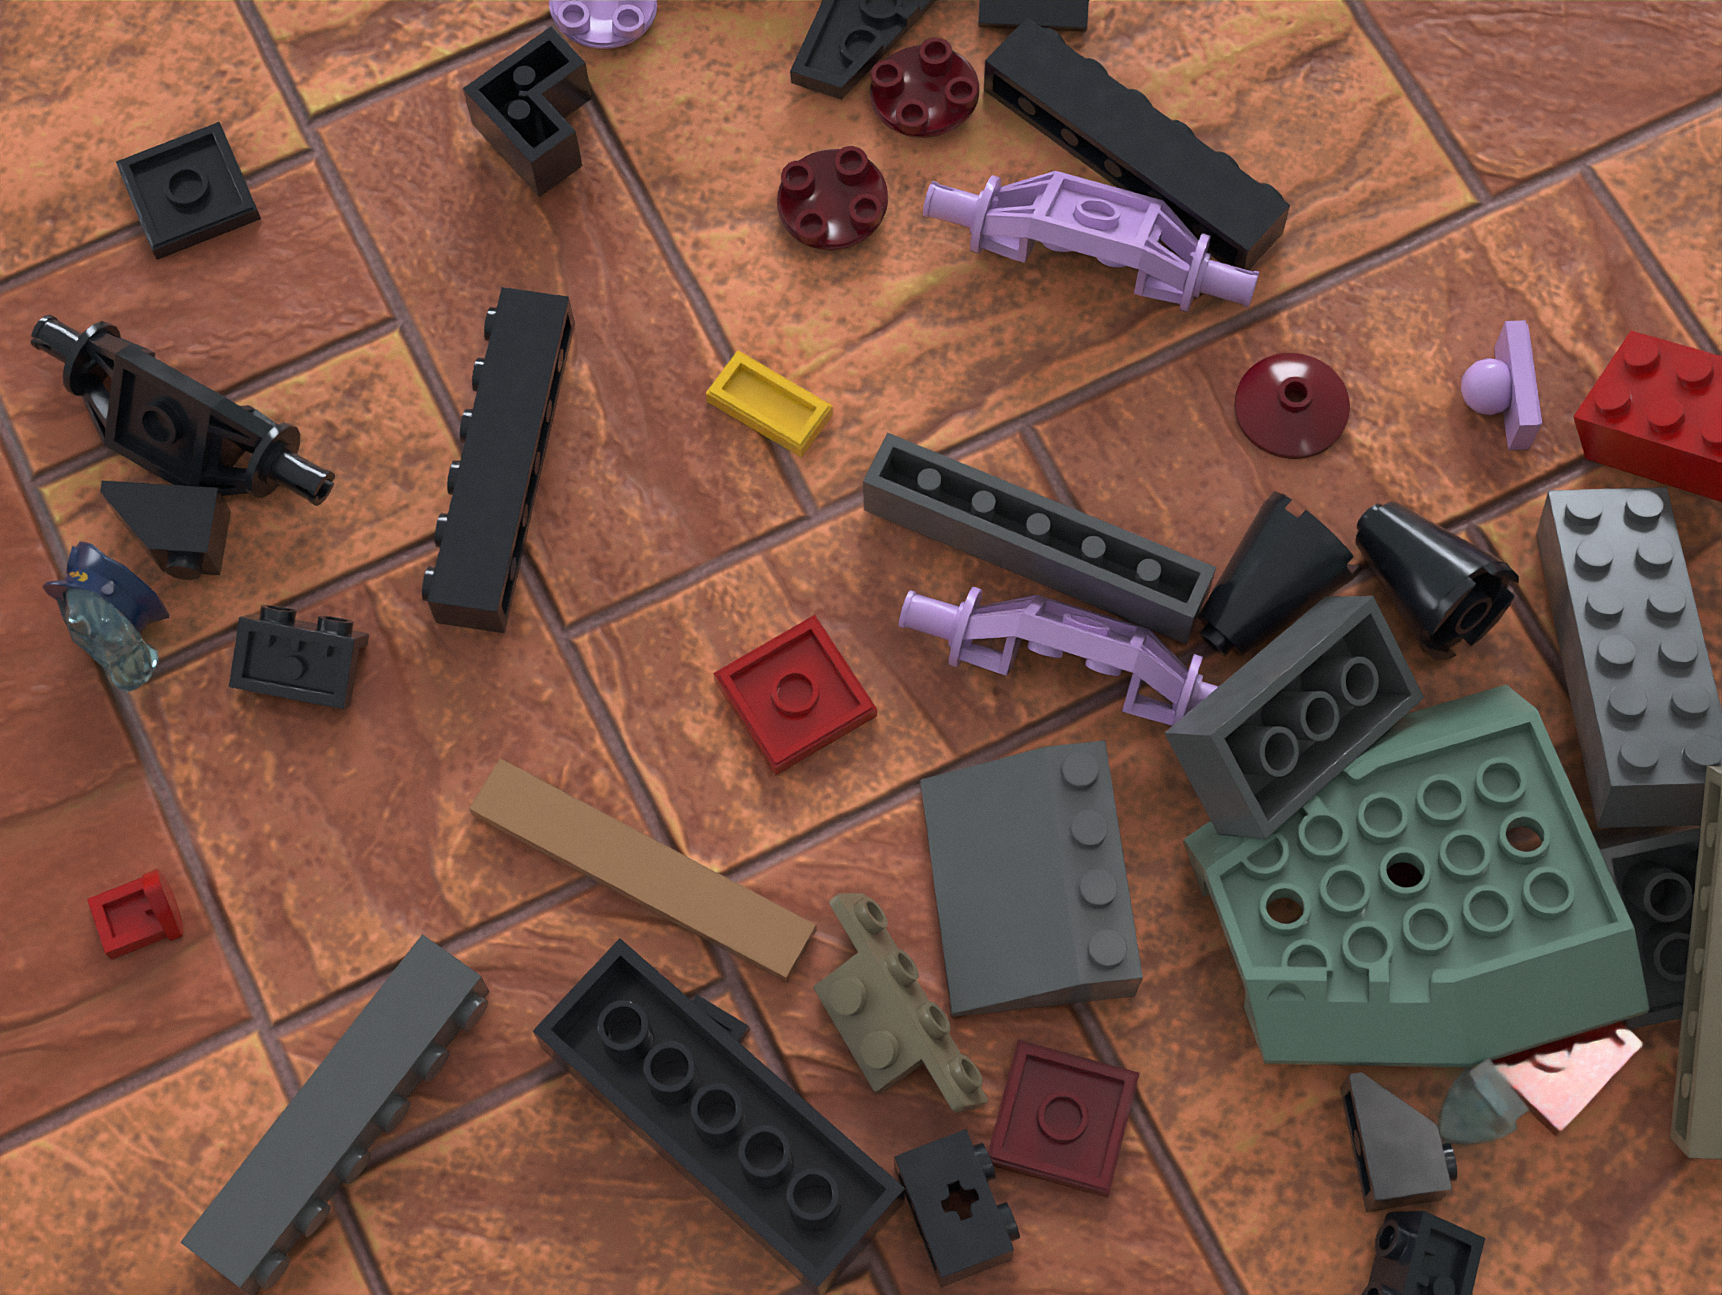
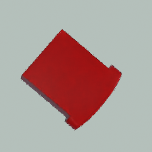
M159 869L147 872L141 878L87 899L104 952L111 960L165 938L173 941L183 937V923L176 899L169 883Z

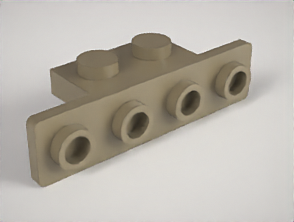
M864 893L837 894L829 901V904L858 953L814 985L813 988L875 1093L887 1091L921 1065L925 1064L950 1108L955 1113L982 1107L988 1102V1098L981 1088L983 1080L978 1068L971 1059L960 1053L949 1034L951 1027L948 1018L938 1005L929 1001L917 981L919 972L915 963L906 952L896 946L887 931L888 921L881 907Z

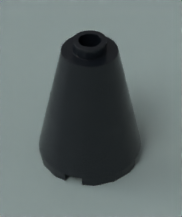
M1276 491L1261 505L1198 615L1199 620L1205 626L1199 632V635L1223 657H1226L1230 651L1239 656L1245 655L1305 614L1324 597H1330L1349 584L1361 571L1359 565L1348 564L1354 556L1334 533L1307 510L1298 517L1287 511L1285 507L1292 499Z
M1397 502L1373 505L1358 520L1356 526L1358 532L1355 538L1358 549L1421 649L1435 661L1448 660L1456 656L1450 647L1462 639L1470 646L1474 645L1498 623L1511 605L1515 595L1507 587L1510 581L1519 583V576L1504 561Z

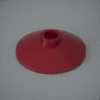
M1281 353L1266 357L1248 369L1237 387L1234 407L1236 419L1242 432L1256 447L1277 457L1302 459L1324 452L1340 438L1348 422L1350 401L1343 381L1327 364L1304 354ZM1296 392L1305 399L1301 402H1292L1287 399L1285 393Z

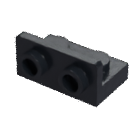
M261 605L260 613L239 617L229 680L230 688L341 709L350 707L359 648L368 646L369 640L368 633L353 631L354 621L332 616H318L317 624L296 620L297 611L294 609L272 605Z
M1426 1211L1389 1212L1385 1217L1384 1224L1376 1235V1255L1368 1286L1364 1289L1362 1295H1472L1485 1238Z

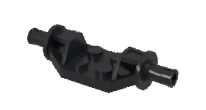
M46 315L35 325L31 334L34 339L30 341L32 347L42 350L65 363L63 370L64 387L73 395L82 396L103 445L173 485L214 487L219 489L222 496L249 493L254 497L263 498L271 494L279 485L307 499L314 506L322 504L329 496L334 486L332 481L335 479V474L298 455L301 434L294 425L285 422L278 425L250 405H237L219 393L156 359L155 352L121 338L119 330L111 323L101 321L80 333L58 321L56 317ZM108 375L112 378L110 393L102 383ZM245 451L253 454L247 469L233 467Z

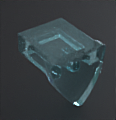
M1489 1058L1474 1069L1471 1067L1464 1069L1449 1088L1442 1103L1437 1124L1441 1142L1474 1145L1503 1138L1516 1130L1517 1123L1515 1121L1529 1111L1528 1107Z

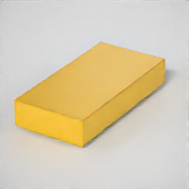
M737 350L706 392L708 403L801 458L833 415V405Z

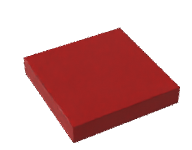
M816 615L713 673L718 687L775 776L877 716L876 706Z

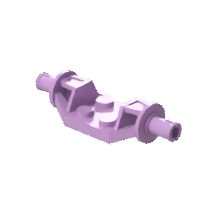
M1059 171L1049 172L1002 187L1001 178L992 175L985 189L979 195L932 181L923 206L924 217H933L970 228V234H972L970 241L971 252L980 254L983 249L1025 263L1035 242L1040 241L1051 250L1058 252L1076 251L1096 257L1098 261L1107 266L1133 267L1138 269L1134 294L1180 304V311L1186 313L1189 312L1194 297L1198 298L1200 293L1239 303L1249 308L1259 276L1258 271L1252 272L1210 260L1211 254L1207 253L1210 236L1202 234L1198 240L1163 200ZM1162 240V241H1163L1169 248H1171L1177 255H1175L1174 253H1172L1171 251H1169L1167 248H1165L1164 246H1162V245L1160 244V241Z
M972 586L966 601L961 602L958 607L916 594L915 591L910 590L904 601L899 618V627L911 628L949 640L948 646L951 647L948 665L959 667L961 662L965 661L1007 676L1013 668L1021 641L1025 639L1029 641L1028 649L1036 653L1061 658L1063 652L1084 657L1087 658L1085 665L1088 668L1103 674L1119 676L1121 670L1132 672L1122 712L1172 726L1219 687L1202 682L1203 675L1198 674L1203 659L1202 656L1194 654L1188 669L1150 629L1040 595L980 606L982 589ZM1007 637L1003 652L972 644L973 639ZM1142 682H1146L1173 704L1170 705L1139 694Z

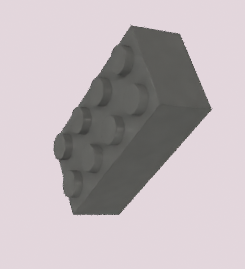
M1374 596L1324 597L1164 734L1218 835L1266 839L1424 699V696Z

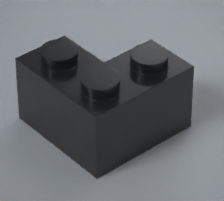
M551 26L463 88L472 125L538 197L583 166L576 131L564 118L592 99L585 61Z

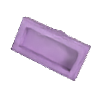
M1526 320L1505 321L1494 347L1496 359L1486 358L1476 361L1462 376L1461 394L1466 405L1476 413L1491 416L1503 412L1508 450H1528L1542 425L1529 327L1526 324Z

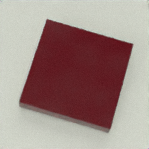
M1018 1040L988 1150L993 1166L1108 1198L1140 1073Z

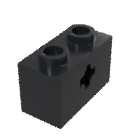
M964 1129L894 1156V1169L900 1184L905 1188L906 1200L941 1288L1012 1260L1014 1248L1011 1242L1020 1239V1234L1008 1203L1004 1202L999 1205L995 1203L988 1181L996 1179V1174L983 1142L972 1145L968 1132ZM958 1192L962 1201L974 1200V1203L970 1205L969 1218L962 1221L956 1211L944 1212L949 1206V1195Z

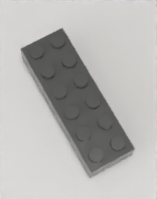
M1667 487L1548 490L1536 538L1597 828L1701 825L1707 766L1722 767V708Z

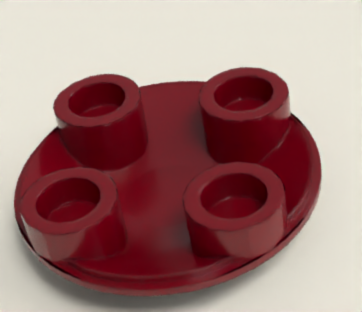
M929 38L921 45L902 49L892 54L886 60L876 63L871 70L870 99L873 110L887 127L906 136L927 138L951 132L961 126L972 115L979 100V80L974 68L962 55L953 51L951 44L942 38Z
M846 146L842 149L817 151L799 161L788 163L782 170L781 184L777 194V208L780 219L786 230L795 239L809 247L821 250H840L854 246L873 234L881 224L887 211L888 190L885 179L880 170L867 158L866 153L859 147Z

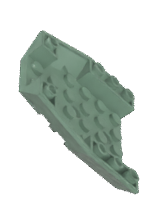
M1507 684L1404 715L1266 839L1218 835L1211 821L1183 839V844L1202 896H1211L1245 988L1244 1010L1264 1064L1468 1068L1648 1013L1650 1010L1632 921L1538 710ZM1516 827L1529 828L1539 836L1541 846L1529 852L1519 851L1510 845L1506 833ZM1396 863H1409L1420 871L1422 881L1413 887H1400L1389 879L1387 870ZM1288 898L1299 904L1303 915L1293 923L1283 924L1269 916L1267 907L1276 899Z

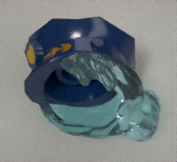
M80 541L76 547L72 546L66 569L68 576L64 580L46 582L43 585V589L57 601L72 641L103 666L108 674L110 684L116 689L125 692L136 690L151 678L152 672L159 662L158 651L152 645L145 643L140 634L149 623L169 618V613L158 595L125 565L109 558L91 543Z

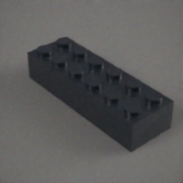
M621 938L614 943L533 1030L539 1045L549 1056L815 1295H824L905 1202V1188Z

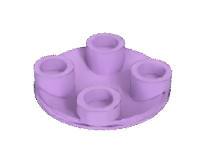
M549 0V9L557 28L572 41L591 48L610 49L621 47L637 40L649 29L656 16L657 0Z

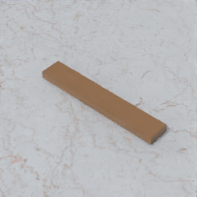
M501 758L469 807L471 815L786 983L817 931L814 923Z

